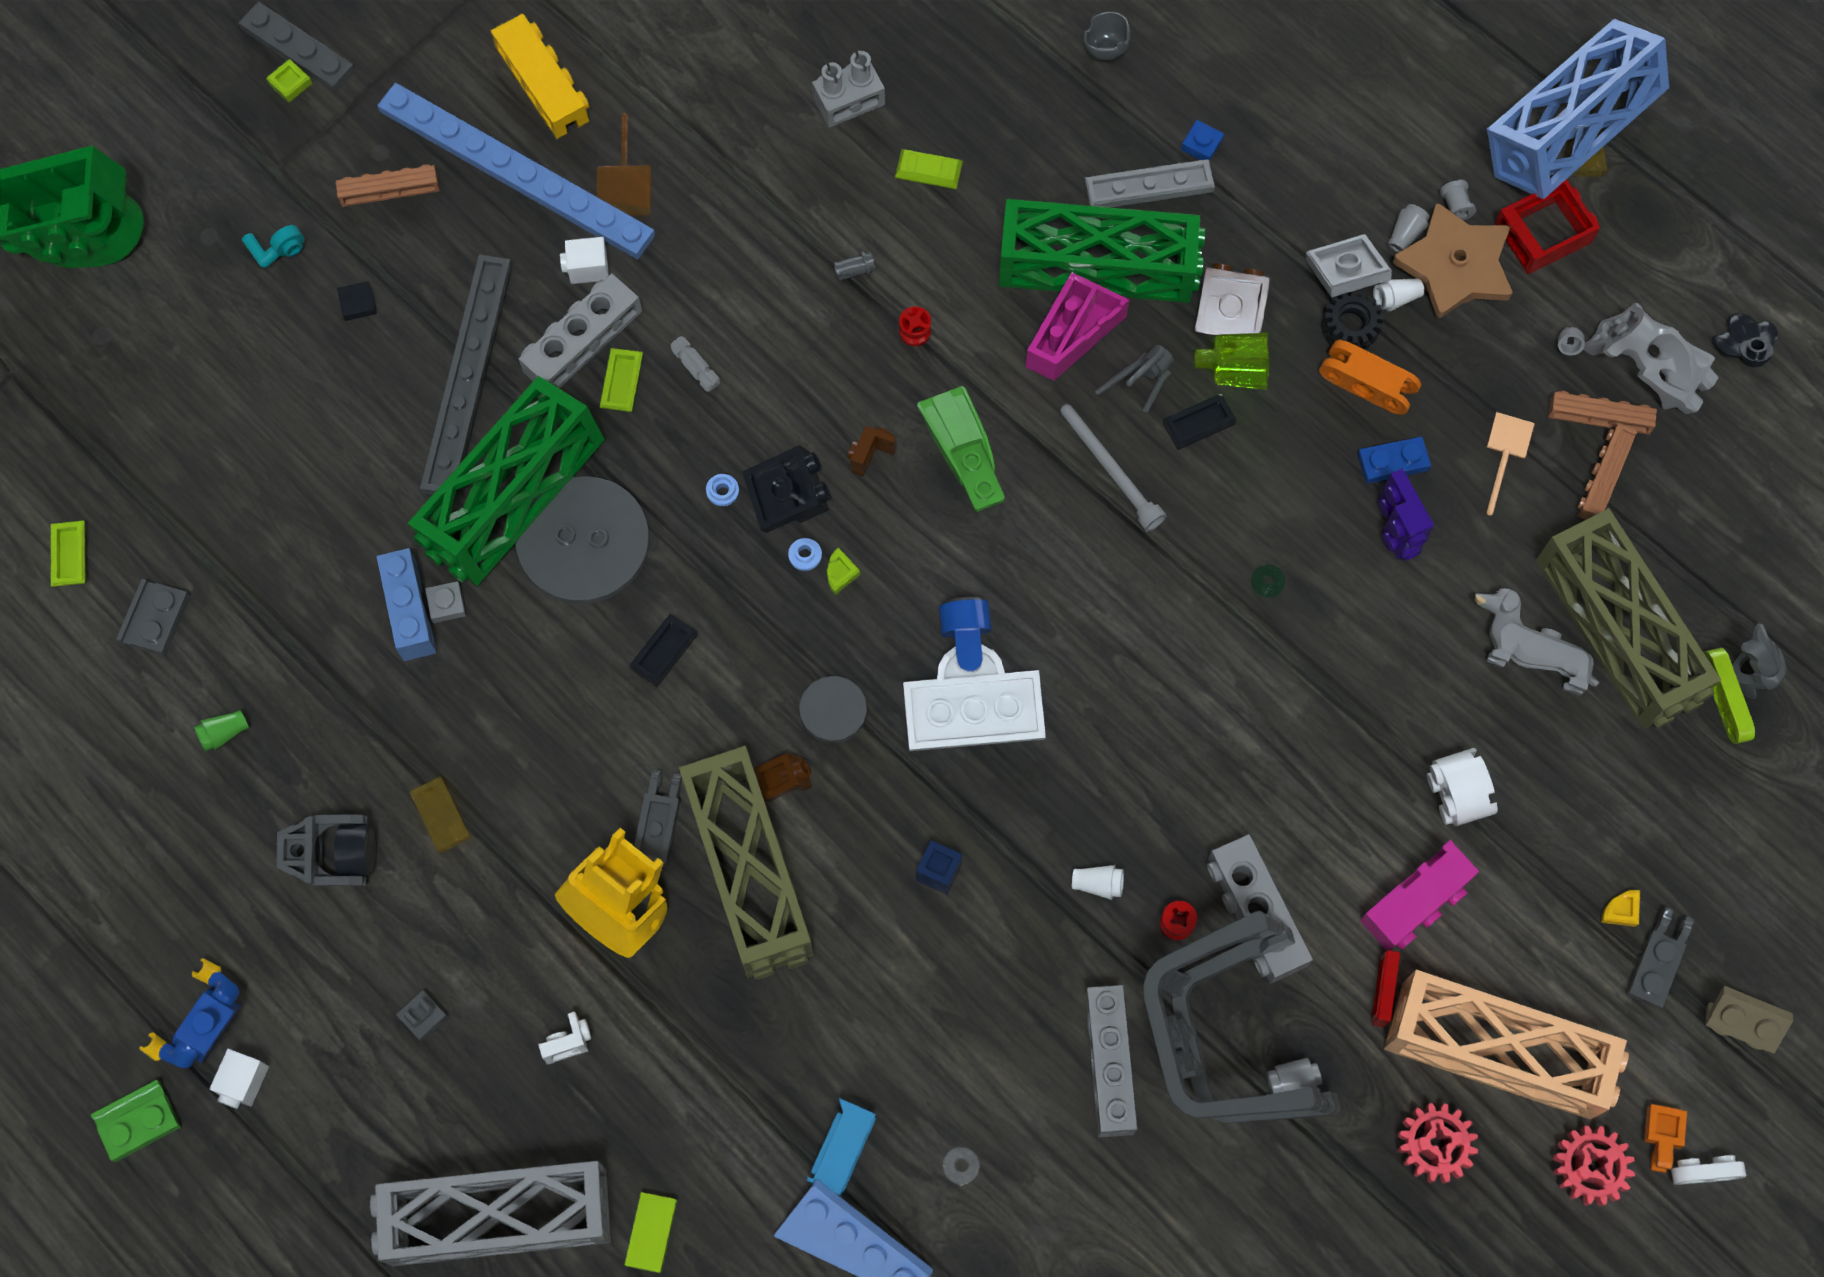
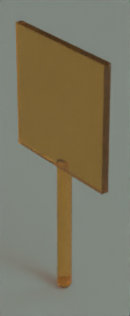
M623 113L621 166L597 167V198L629 216H650L651 165L627 166L628 115Z

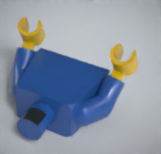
M204 958L200 960L203 962L202 969L199 973L193 971L192 977L208 984L211 988L206 990L198 999L174 1034L172 1044L167 1043L153 1032L148 1035L152 1038L150 1044L146 1047L140 1046L142 1052L154 1061L161 1059L180 1068L190 1067L195 1060L203 1064L242 1007L236 1003L239 997L238 987L221 973L220 966Z

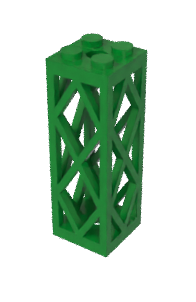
M1006 199L999 286L1061 292L1072 272L1091 282L1100 283L1098 285L1123 297L1190 303L1192 291H1198L1199 280L1202 276L1204 258L1201 257V250L1204 247L1205 228H1200V215ZM1061 217L1073 226L1056 229L1045 223ZM1096 218H1107V220L1101 221ZM1145 224L1157 233L1138 236L1128 231ZM1016 238H1020L1029 246L1016 251ZM1058 244L1064 249L1055 251L1050 246ZM1095 245H1103L1112 252L1098 258L1084 250ZM1140 251L1147 257L1141 259L1134 253ZM1177 254V264L1168 258ZM1056 266L1068 272L1053 278L1041 269ZM1142 274L1152 279L1136 285L1125 278V276Z
M538 376L407 523L415 533L413 540L426 550L424 555L437 566L443 563L449 567L448 572L458 581L463 583L465 580H468L477 587L604 442L605 439L588 407ZM535 397L538 398V401L528 405ZM530 419L519 444L508 450L512 426ZM556 424H558L560 427L555 431ZM563 449L559 472L543 478L553 454ZM487 452L483 463L473 468V466ZM517 466L515 478L498 496L500 484ZM492 475L490 480L486 483L488 477ZM474 483L463 508L451 513L455 491ZM541 495L540 498L529 509L532 500L535 497ZM508 513L503 536L486 542L496 519ZM461 530L460 539L457 540L454 537ZM485 559V561L478 567L477 563Z

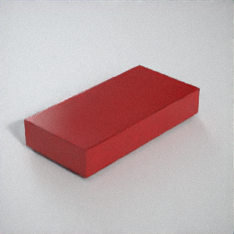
M1387 950L1380 957L1371 1017L1373 1026L1384 1028L1391 1022L1400 952Z

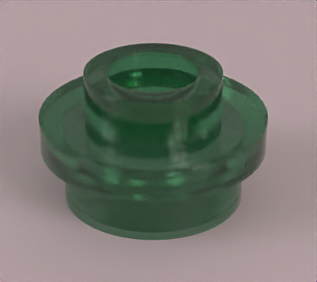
M1263 565L1253 573L1252 587L1260 596L1272 598L1283 591L1285 576L1278 567ZM1271 576L1275 583L1267 584L1264 582L1263 577Z

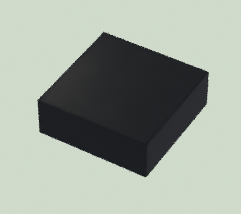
M369 281L337 288L342 315L345 321L377 314Z

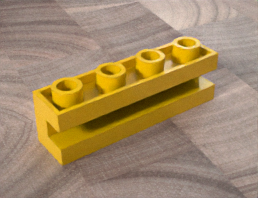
M521 14L491 30L495 48L556 139L567 134L565 125L574 121L580 127L589 122L586 109L590 106L582 91H575L572 86L574 82L566 68L560 69L557 64L558 58L555 51L550 45L545 47L541 41L543 39L542 33L535 22L530 24L524 14Z

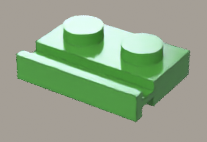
M155 1080L91 1114L111 1161L117 1162L181 1128L169 1098L162 1088L161 1081Z

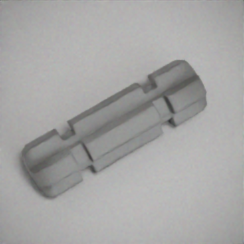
M678 337L671 343L672 352L677 358H681L682 364L696 380L700 381L699 384L705 391L710 392L720 384L719 377L713 370L709 369L710 366L699 353L690 347L691 344L685 337Z

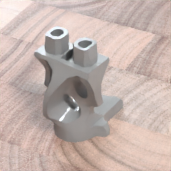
M1633 303L1626 311L1619 315L1602 320L1598 325L1597 332L1589 341L1585 342L1583 349L1591 355L1605 353L1612 358L1620 354L1632 357L1637 364V368L1640 369L1637 377L1648 384L1659 395L1664 410L1677 407L1685 414L1697 412L1703 404V399L1695 390L1697 388L1700 391L1709 390L1719 378L1710 367L1715 360L1713 355L1688 343L1674 327L1654 321L1643 311L1638 303ZM1652 344L1659 348L1660 353L1656 358L1648 353V348ZM1660 371L1666 376L1665 381L1661 379Z

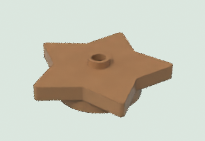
M1436 204L1433 210L1426 237L1397 253L1393 260V264L1422 281L1424 290L1430 296L1437 318H1442L1462 303H1467L1474 299L1507 301L1513 293L1498 260L1510 227L1506 225H1469L1441 204Z

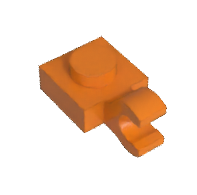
M1650 1104L1647 1107L1644 1142L1655 1144L1651 1156V1171L1666 1173V1169H1672L1673 1148L1681 1149L1685 1145L1687 1111Z

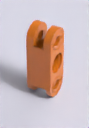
M1337 340L1333 343L1329 350L1332 358L1325 359L1319 368L1320 374L1329 382L1398 415L1406 414L1410 408L1409 401L1399 394L1400 391L1406 394H1416L1421 388V382L1414 374L1343 340Z

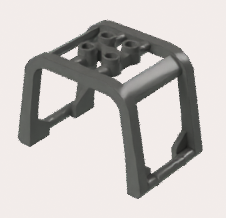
M1256 911L1157 960L1147 973L1143 985L1144 1000L1166 1087L1173 1103L1188 1115L1201 1119L1212 1118L1231 1124L1337 1115L1341 1110L1337 1093H1320L1319 1088L1312 1086L1257 1097L1216 1101L1213 1096L1190 1009L1189 998L1197 984L1246 961L1295 944L1292 929L1263 912ZM1244 942L1194 968L1185 971L1184 974L1176 971L1221 949H1224L1237 943ZM1162 993L1172 997L1173 1015L1167 1016ZM1191 1078L1197 1099H1193L1188 1094L1183 1079Z

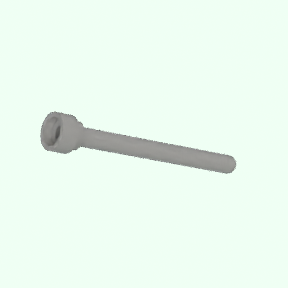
M1069 404L1063 405L1060 409L1062 416L1138 510L1136 513L1139 517L1138 522L1143 529L1149 532L1158 527L1166 519V513L1158 504L1154 505L1153 502H1148L1074 408Z

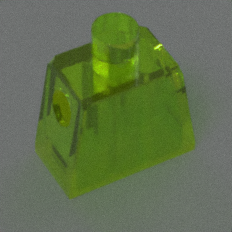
M1268 333L1218 334L1215 337L1214 349H1196L1195 368L1213 369L1215 383L1254 389H1268L1270 366Z

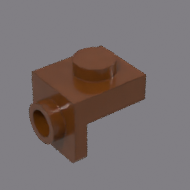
M865 426L859 442L854 440L848 452L847 459L851 460V472L863 477L876 449L894 455L896 451V437L884 428L876 427L873 429Z

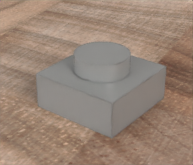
M458 581L425 588L430 617L433 623L466 616L461 586Z

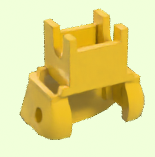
M619 828L612 835L610 844L605 850L599 846L570 873L568 879L555 893V897L564 911L591 936L617 954L630 958L659 930L665 920L668 908L666 899L661 896L663 888L657 884L664 862L659 858L655 862L649 859L624 839L626 832ZM651 893L646 913L636 921L635 915L631 911Z

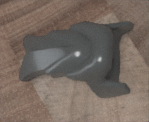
M1757 623L1752 639L1743 643L1741 646L1743 652L1732 665L1742 693L1751 699L1757 697L1756 689H1775L1781 683V680L1784 679L1787 671L1783 652L1776 647L1775 642L1770 640L1765 626ZM1748 659H1751L1750 665L1755 671L1751 675L1741 672L1742 664Z

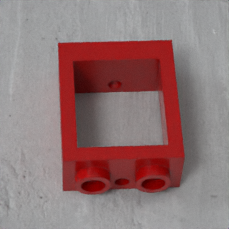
M1567 179L1544 199L1533 193L1501 209L1494 225L1510 227L1505 242L1527 274H1531L1591 244L1600 229L1596 216L1588 211L1581 201L1579 191L1572 187ZM1556 203L1577 235L1543 251L1522 219Z

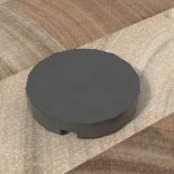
M839 676L822 677L811 683L804 691L799 705L801 722L807 733L818 741L825 743L826 741L842 743L855 737L864 726L866 720V698L861 689L851 680Z

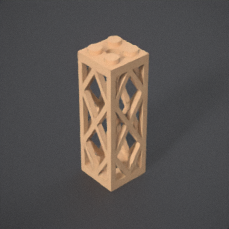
M1415 970L1402 983L1384 1046L1386 1051L1590 1120L1610 1110V1107H1615L1620 1094V1087L1616 1086L1618 1074L1624 1072L1629 1058V1053L1624 1051L1627 1042L1625 1039L1419 970ZM1423 999H1424V1000H1427V1001H1430V1002H1428V1003H1423V1004H1422ZM1458 1014L1482 1042L1459 1046L1435 1018ZM1474 1017L1488 1021L1501 1037L1493 1039ZM1424 1021L1444 1044L1431 1040L1417 1022ZM1507 1028H1510V1029H1513V1030H1516V1031H1519V1032H1522V1033H1518V1034H1514V1035H1513ZM1547 1044L1572 1073L1551 1077L1526 1048ZM1562 1046L1578 1051L1588 1061L1587 1070H1583ZM1515 1051L1536 1075L1522 1071L1506 1052ZM1495 1055L1501 1063L1483 1057ZM1582 1086V1089H1581V1090H1578V1089H1575V1088H1574V1087Z

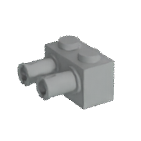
M858 51V59L856 53H853L850 59L851 64L844 69H841L836 63H829L830 71H828L827 65H824L822 76L812 82L813 99L828 128L885 105V88L871 64L870 55L865 51Z

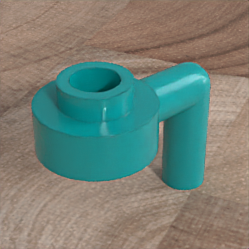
M295 225L285 226L278 230L271 237V247L264 251L252 233L246 234L242 238V242L259 266L263 268L270 266L280 256L291 257L301 251L305 241L303 234Z

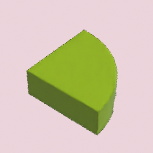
M839 547L831 555L827 567V580L834 595L860 576V570Z

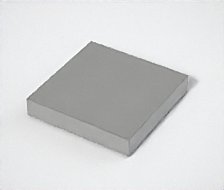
M1365 234L1306 252L1307 263L1331 297L1391 280L1392 270Z

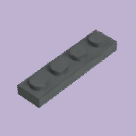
M259 1L239 22L241 30L284 59L293 61L302 71L335 93L355 72L352 63Z

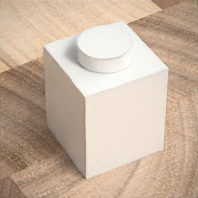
M603 237L565 241L566 253H560L562 272H568L571 284L596 282L602 279L605 280L609 276L607 250Z
M227 1049L209 1090L220 1095L217 1101L227 1106L238 1109L240 1103L252 1107L269 1066L257 1059Z

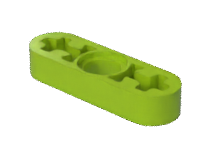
M1724 648L1703 652L1721 679L1712 689L1715 693L1713 697L1730 741L1733 744L1753 740L1755 737L1754 723L1728 653Z

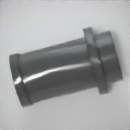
M860 251L861 255L833 262L839 282L865 273L867 276H870V272L876 270L871 252L864 253V251Z

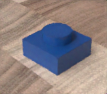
M1196 120L1182 143L1181 151L1199 160L1208 159L1210 162L1223 141L1224 133Z

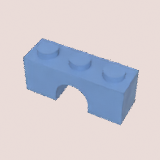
M410 548L376 556L397 652L403 661L436 654L431 624L427 618L421 597L423 587L418 564Z

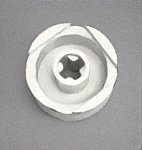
M1475 748L1433 760L1430 766L1431 773L1427 774L1428 783L1433 793L1439 792L1443 804L1439 805V811L1445 825L1452 823L1454 826H1459L1497 813V802L1490 804L1488 796L1495 793L1489 772L1481 756L1474 758L1477 751Z

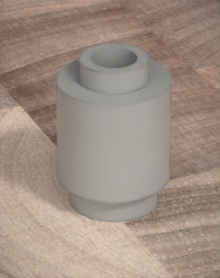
M1308 1058L1274 1066V1070L1266 1072L1271 1094L1310 1086L1317 1088V1085L1322 1084L1317 1063L1310 1064Z

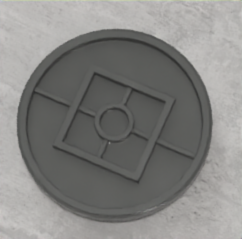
M572 477L516 541V550L526 576L541 592L565 603L591 604L617 595L636 579L648 556L650 535L647 520L641 506L623 487L598 477ZM541 495L535 497L532 500L529 509L540 498Z

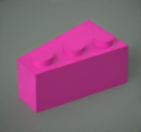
M1071 272L1027 350L1025 367L1055 381L1127 317L1130 300Z
M1449 840L1429 861L1424 862L1417 868L1416 872L1371 908L1360 922L1386 951L1392 950L1396 946L1403 950L1417 937L1413 933L1414 930L1421 924L1426 928L1430 927L1443 915L1439 911L1441 907L1447 902L1453 907L1468 894L1464 888L1480 871Z

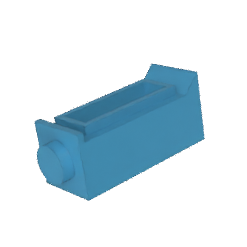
M839 1098L843 1113L837 1112L811 1170V1175L814 1178L808 1177L807 1183L812 1186L816 1180H819L842 1198L876 1121V1114Z

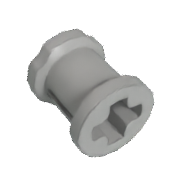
M1465 180L1451 181L1441 188L1440 195L1446 200L1450 212L1463 221L1467 220L1476 213V207L1470 202L1467 193L1468 183Z

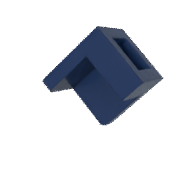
M930 840L916 870V881L948 895L961 868L963 854Z

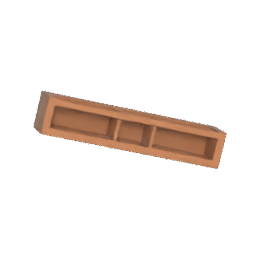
M422 165L419 168L412 169L402 168L400 171H383L380 174H363L361 177H344L341 180H336L337 196L342 207L440 192L435 165Z
M1567 391L1554 392L1550 399L1548 418L1612 429L1620 423L1637 430V433L1650 435L1655 428L1657 409L1644 404L1637 406L1631 405L1627 401L1613 402L1608 398L1596 399L1590 398L1586 394L1572 395Z
M1620 423L1614 429L1610 428L1606 436V440L1609 442L1607 446L1603 445L1599 453L1601 461L1600 463L1596 462L1591 473L1594 474L1593 480L1589 479L1584 489L1587 495L1585 498H1581L1577 506L1580 509L1578 517L1587 520L1606 509L1637 430Z

